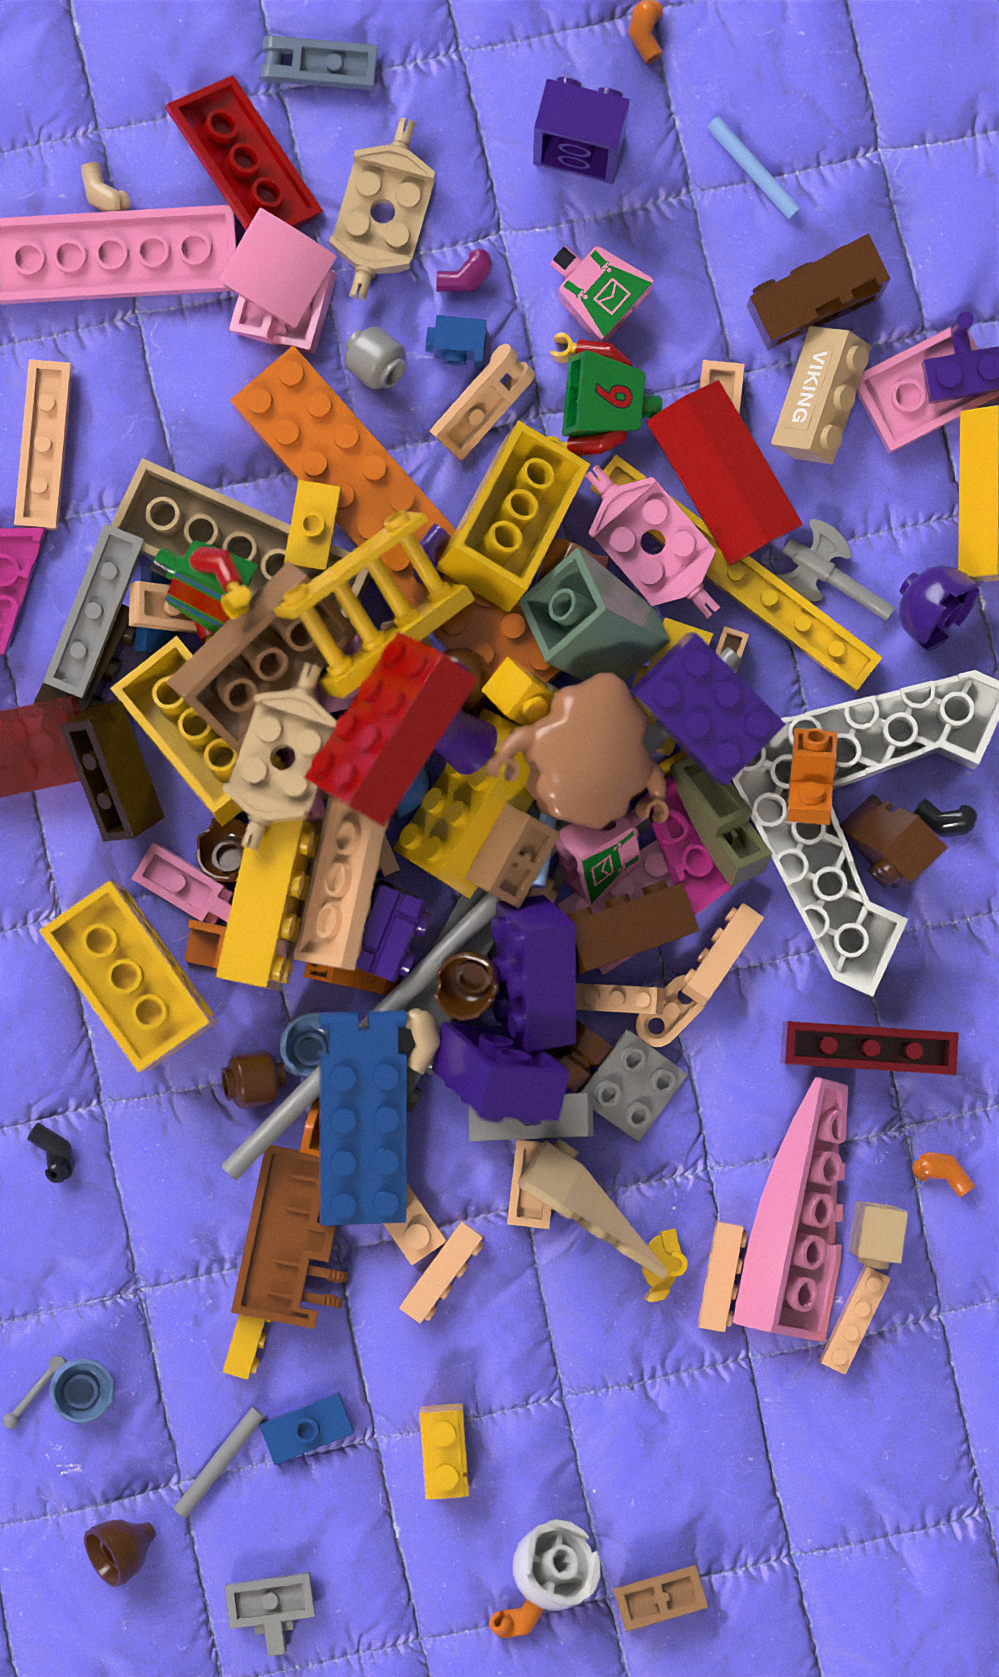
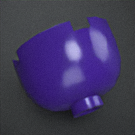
M944 565L927 568L919 575L915 572L906 578L899 590L903 595L899 603V620L903 629L925 650H935L950 637L944 633L945 630L953 623L960 626L964 622L979 596L980 590L976 588L979 584L955 567Z

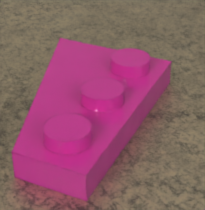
M45 528L0 529V656H7L46 534Z
M670 776L666 779V797L664 801L669 810L666 821L662 823L653 821L654 805L650 809L649 817L673 886L683 883L693 913L696 915L733 887H730L703 845L681 800L673 777ZM647 792V793L643 796V798H644V797H649V792Z

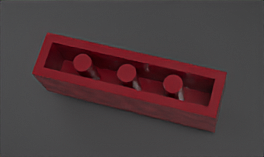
M783 1021L780 1063L956 1075L959 1032Z

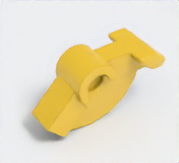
M675 1228L659 1231V1235L655 1236L647 1244L668 1271L665 1278L662 1279L641 1265L644 1278L651 1286L644 1296V1300L652 1303L665 1300L677 1276L682 1275L688 1267L687 1259L681 1253Z

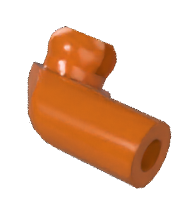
M927 1152L920 1155L919 1159L914 1161L912 1165L913 1174L918 1180L927 1181L930 1177L945 1179L958 1197L965 1195L975 1187L974 1182L957 1159L950 1154Z
M526 1599L522 1607L493 1613L489 1620L490 1630L500 1638L527 1635L533 1631L545 1609L536 1606Z

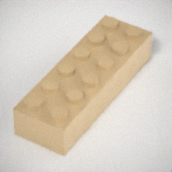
M144 458L141 459L111 523L113 527L146 539L147 541L141 555L153 561L161 547L184 557L192 541L199 540L216 548L225 549L231 554L257 564V569L248 588L251 598L285 565L284 559L290 531L289 524ZM332 544L328 569L351 552ZM367 567L347 580L359 602L372 578ZM298 568L303 573H305L311 580H314L316 577L323 573L320 571ZM332 591L326 597L350 621Z

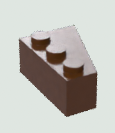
M868 233L815 262H808L795 268L790 272L789 276L778 282L775 279H771L756 286L752 290L753 295L749 297L747 309L768 351L807 333L809 326L820 327L879 300L890 281V276Z
M871 794L840 824V828L849 843L871 865L867 871L882 887L885 888L889 885L895 889L911 884L948 847L919 816L901 807L891 812L894 806L890 802L885 800L882 803L876 795Z
M666 880L642 888L644 896L630 900L629 894L626 893L604 901L606 909L593 914L589 906L567 914L566 916L575 923L576 975L700 931L683 883L668 887Z

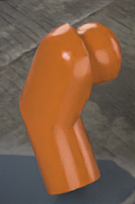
M642 0L637 3L633 9L628 28V35L645 64H650L663 55V51L652 35L655 22L663 15V8L657 0Z

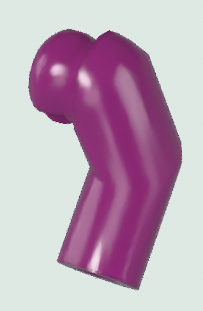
M474 249L469 253V258L458 271H437L436 292L475 291L490 275L492 269L490 254L484 249Z

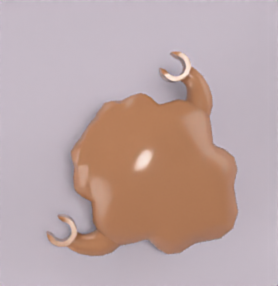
M598 673L579 685L564 687L556 692L551 702L549 714L531 726H522L511 732L501 744L498 755L493 756L487 763L486 770L492 777H497L501 765L506 763L504 779L512 782L517 779L520 770L518 763L513 758L518 752L523 751L524 759L530 768L526 788L536 800L538 810L543 814L575 824L602 829L611 820L625 815L630 798L641 792L646 786L649 790V797H644L637 803V815L640 818L647 819L650 809L654 805L655 811L652 819L654 822L662 823L666 821L669 813L668 806L664 802L666 797L664 773L659 765L652 761L649 751L644 744L649 719L646 712L635 703L625 682L613 673Z

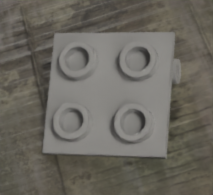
M627 1029L622 1036L618 1037L619 1041L600 1067H596L597 1071L582 1089L581 1093H592L593 1110L634 1140L640 1142L688 1074Z

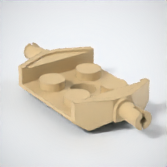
M399 118L394 141L390 145L355 150L353 155L354 163L333 236H330L329 244L342 259L355 267L356 274L349 296L357 299L358 296L359 300L366 301L372 277L375 278L376 274L398 273L411 267L436 174L434 170L411 152L409 145L416 123L408 120L407 124L406 118ZM382 203L389 204L395 210V215L387 223H378L371 216L374 207Z
M304 663L297 688L294 687L293 691L256 694L253 700L257 703L229 784L224 783L222 788L249 814L248 819H250V822L240 844L247 848L259 850L258 848L266 825L271 827V824L275 822L299 821L308 818L318 787L306 780L304 776L310 769L315 755L322 750L333 733L337 723L315 700L316 695L313 694V691L322 671V668L316 665L312 666L310 663ZM291 747L296 756L293 766L287 770H278L274 764V755L280 748Z

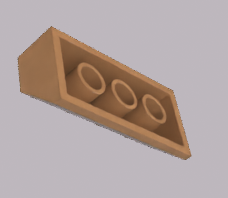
M289 561L251 598L248 603L250 609L247 613L236 619L230 618L167 681L171 688L237 753L241 750L257 705L253 701L256 694L293 691L294 687L297 688L305 662L322 669L328 664L299 616L294 620L277 617L273 610L284 602L282 597L288 590L299 584L307 585L312 581ZM327 597L313 605L337 646L342 650L358 634L357 630Z

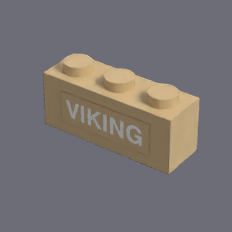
M809 326L771 445L793 459L833 464L837 450L842 442V435L851 408L855 403L856 393L864 369L868 364L872 346L849 330Z

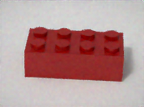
M398 631L393 640L385 646L382 657L369 677L360 685L358 694L346 713L338 719L333 733L322 750L313 758L311 767L304 778L341 803L384 827L478 681V678L444 653Z

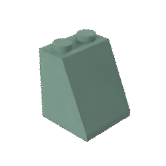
M579 547L518 600L545 662L584 681L598 673H613L625 681L670 642L656 610Z

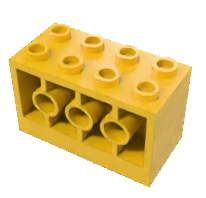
M109 880L39 930L138 1073L151 1071L219 1023L215 1014L123 884Z

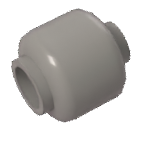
M370 327L364 331H356L348 339L345 347L347 350L345 355L346 368L371 389L390 388L403 377L407 368L405 348L380 327Z

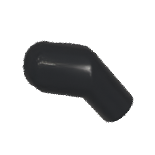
M926 798L912 812L919 816L940 837L965 835L973 830L977 821V813L969 805H961L957 810L942 812Z
M37 1122L28 1135L27 1140L46 1151L48 1168L45 1170V1176L52 1183H62L72 1175L74 1169L71 1144L67 1139Z

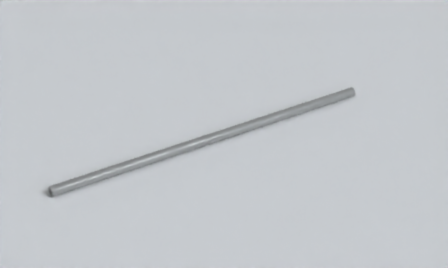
M729 647L719 655L733 671L743 662ZM655 722L648 728L644 738V744L650 756L669 738ZM559 819L556 822L555 830L559 831L572 822ZM556 843L551 850L550 859L558 852ZM488 892L416 965L407 978L405 977L373 1011L403 1010L437 976L436 973L442 967L441 965L453 954L459 953L496 915V902L504 900ZM367 1017L359 1024V1027H367ZM319 1066L221 1165L233 1179L237 1180L319 1096Z

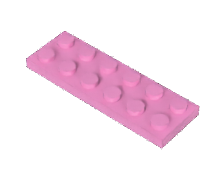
M229 205L0 218V305L232 291L218 282V279L237 248L235 213Z

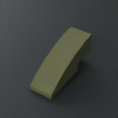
M690 757L671 764L670 772L689 818L703 845L730 887L765 872L773 853L749 822L752 810L731 782L727 786L716 784Z

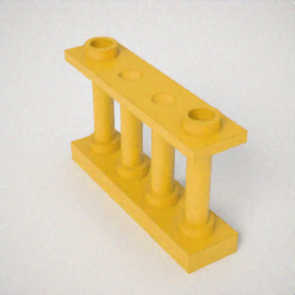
M405 510L394 513L383 522L385 528L307 585L299 584L288 590L282 597L284 602L273 609L277 617L294 620L299 616L328 662V673L317 680L326 695L343 699L357 689L369 677L382 657L385 646L393 640L398 631L417 641H421L475 600L467 585L448 583L441 580L413 533L429 521L424 513L406 512ZM397 543H400L428 590L426 593L427 599L417 607H410L380 557ZM365 567H367L395 614L393 618L395 623L383 632L376 630L347 580ZM332 591L362 639L360 643L362 648L350 657L342 654L313 605Z

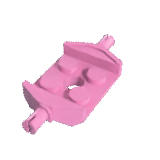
M599 465L595 466L592 470L600 480L589 471L585 478L602 494L601 498L603 501L588 533L600 544L647 599L648 603L651 606H656L686 597L688 600L692 599L706 619L713 615V613L707 608L705 603L714 612L721 608L703 589L705 587L703 581L717 551L655 478L649 477L619 486L618 484H613ZM650 530L662 532L666 540L664 549L655 555L648 554L642 547L643 535Z

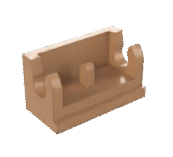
M506 803L468 870L465 879L509 904L520 908L561 833Z
M696 1565L614 1589L625 1632L708 1608Z

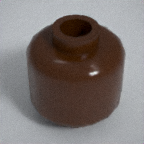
M266 1050L235 1054L229 1059L227 1067H222L221 1069L222 1086L226 1100H233L240 1109L273 1104L278 1098L279 1088L286 1086V1075L282 1062L275 1063L272 1055Z

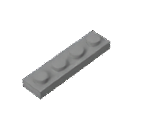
M104 523L43 683L80 698L86 697L147 541L146 539Z

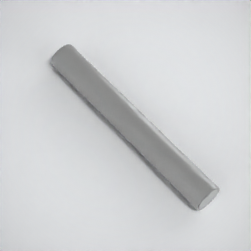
M254 1406L250 1408L177 1502L174 1510L184 1518L190 1515L265 1418V1415Z

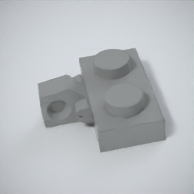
M310 1571L227 1583L224 1586L230 1629L254 1626L255 1635L265 1634L268 1657L284 1655L287 1652L285 1631L294 1630L293 1620L315 1617L316 1615Z

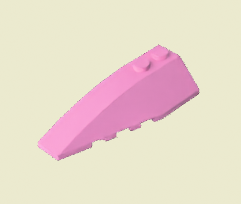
M815 1077L790 1124L762 1193L749 1238L739 1293L735 1303L734 1324L770 1333L825 1342L842 1253V1244L835 1243L836 1222L843 1221V1205L837 1204L838 1181L845 1179V1163L842 1162L839 1156V1144L846 1140L848 1085Z

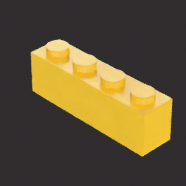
M999 405L960 411L958 570L964 572L973 580L981 582L999 581Z

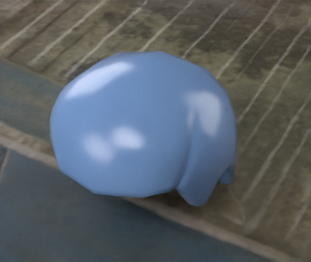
M319 1012L301 1014L289 1022L281 1034L279 1045L282 1059L290 1072L299 1077L307 1078L319 1066V1053H328V1029L320 1030Z
M85 1357L68 1360L57 1369L50 1383L52 1406L67 1421L84 1424L97 1420L113 1402L114 1379L111 1373L97 1360Z

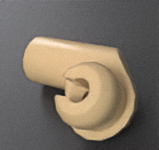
M90 162L81 166L86 198L92 207L101 212L129 210L131 203L129 195L123 190L117 191L104 183L101 163Z
M414 1008L406 1014V1028L411 1030L416 1043L407 1060V1066L424 1075L440 1046L441 1037L434 1017L428 1011Z

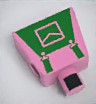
M564 246L550 263L557 272L566 278L558 289L559 301L592 341L607 342L653 289L654 280L650 276L599 246L594 247L584 260L567 246Z
M635 807L625 816L611 820L602 829L571 823L559 830L558 832L561 834L556 841V847L565 883L590 906L597 903L639 864L641 856L637 838L652 827L649 817L647 819L640 818L636 813Z

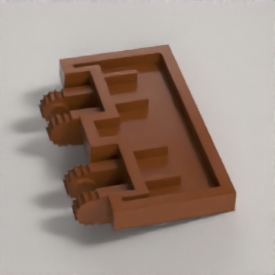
M270 1145L264 1152L231 1313L316 1329L319 1311L302 1308V1301L342 1309L343 1299L337 1295L327 1293L322 1295L305 1291L308 1275L341 1283L347 1282L349 1274L348 1272L309 1265L310 1259L329 1262L336 1226H321L318 1223L319 1157L302 1153L300 1150Z

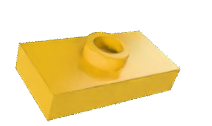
M298 480L284 564L289 561L297 568L325 572L328 569L341 487Z

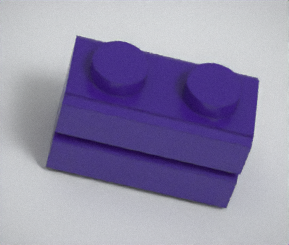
M378 884L371 901L370 911L366 916L361 938V953L357 958L355 967L395 983L399 975L407 978L416 956L415 953L409 951L414 936L423 938L432 915L425 911L427 902Z

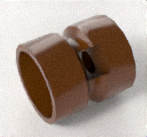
M576 1019V1044L544 1050L570 1072L567 1087L574 1093H580L592 1078L591 1067H600L613 1047Z

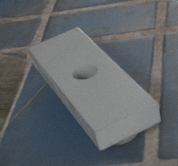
M592 1093L565 1094L559 1121L542 1120L540 1125L526 1124L515 1118H503V1121L498 1123L488 1122L480 1119L477 1113L469 1106V1141L594 1137Z

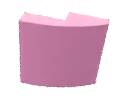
M259 208L219 277L218 282L247 301L261 307L286 325L296 328L337 255L266 210Z
M332 270L328 271L296 328L286 325L261 307L238 295L229 330L232 333L288 349L294 345L298 351L316 354L337 275Z

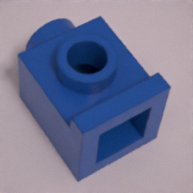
M436 315L435 327L427 328L425 352L434 353V357L441 358V362L448 365L462 366L466 365V360L474 361L475 369L483 370L487 320Z

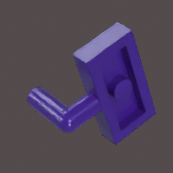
M961 312L951 326L950 330L955 354L925 359L921 363L929 404L999 391V346L972 351L968 330L973 325L974 317L969 312Z

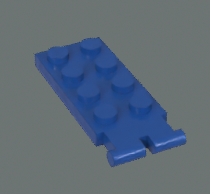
M406 1010L368 1011L367 1027H359L358 1012L319 1013L320 1030L328 1029V1053H319V1222L321 1226L406 1223L407 1054L405 1051H398V1028H405L407 1025Z

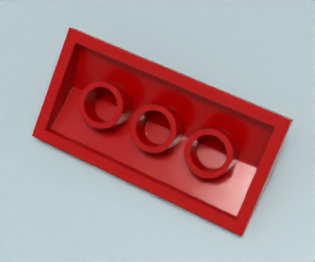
M233 75L166 104V111L246 231L259 208L266 210L297 230L322 214L323 209Z
M720 380L683 396L646 421L729 567L803 525Z

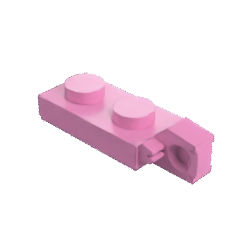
M152 842L131 879L201 922L207 921L215 925L220 918L228 923L232 906L230 899L234 892L226 888L227 885L224 883H219L202 873L201 869L165 847Z

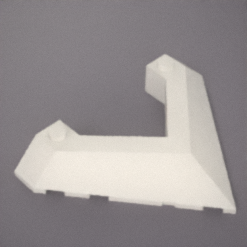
M976 670L876 696L873 695L808 711L792 717L781 718L786 725L732 779L738 793L752 810L751 818L762 840L773 853L771 858L832 978L871 997L875 994L908 919L869 901L833 806L830 825L787 821L794 729L816 728L837 732L833 790L933 753L940 754L974 770L979 765L999 722V680Z

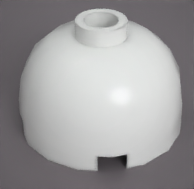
M556 1519L533 1528L518 1543L513 1557V1576L517 1588L527 1600L542 1609L557 1611L578 1605L584 1599L591 1596L600 1578V1559L597 1551L592 1553L589 1544L586 1542L589 1536L584 1530L572 1522Z

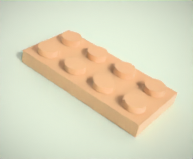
M329 795L293 960L355 970L357 958L361 953V938L366 916L371 907L370 897L375 875L380 866L379 856L384 833L389 825V819L385 826L382 827Z

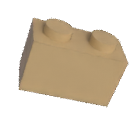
M855 1200L848 1251L857 1256L858 1262L863 1263V1266L889 1269V1262L901 1264L908 1212L893 1205Z

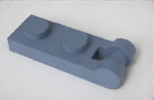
M283 36L263 37L261 51L265 53V62L260 66L259 80L264 83H293L374 91L378 56L377 45ZM283 55H293L292 66L281 65Z

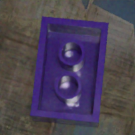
M558 77L557 80L547 78L534 126L533 164L613 184L625 139L630 99L624 98L621 92L612 88L601 87L596 91L581 87L582 84L572 78Z
M686 633L630 690L634 701L716 784L727 786L786 725L697 633Z
M544 894L525 897L520 908L506 901H497L496 917L491 920V931L496 942L497 957H494L492 962L495 968H497L500 978L499 994L492 1005L495 1019L501 1022L512 1038H515L527 1052L576 1044L575 923Z
M455 1022L441 1023L439 1033L441 1043L435 1053L432 1070L445 1082V1086L456 1092L461 1097V1101L468 1104L477 1113L480 1119L498 1123L502 1122L503 1118H515L520 1122L530 1125H540L542 1120L559 1121L570 1072L544 1049L527 1052L515 1038H512L504 1026Z

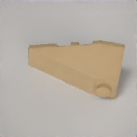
M559 1138L554 1145L545 1140L519 1179V1186L566 1218L574 1219L588 1232L614 1245L613 1247L664 1279L668 1271L584 1165L576 1160L579 1151Z

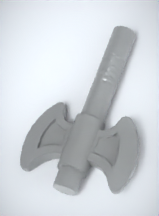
M812 519L809 523L813 531V545L811 548L804 543L801 545L790 538L782 552L791 557L798 567L792 572L774 574L808 601L822 600L823 595L817 589L816 582L818 579L823 582L827 581L886 621L895 609L893 605L837 569L835 564L830 561L834 557L846 559L851 557L850 548L839 531L823 521Z

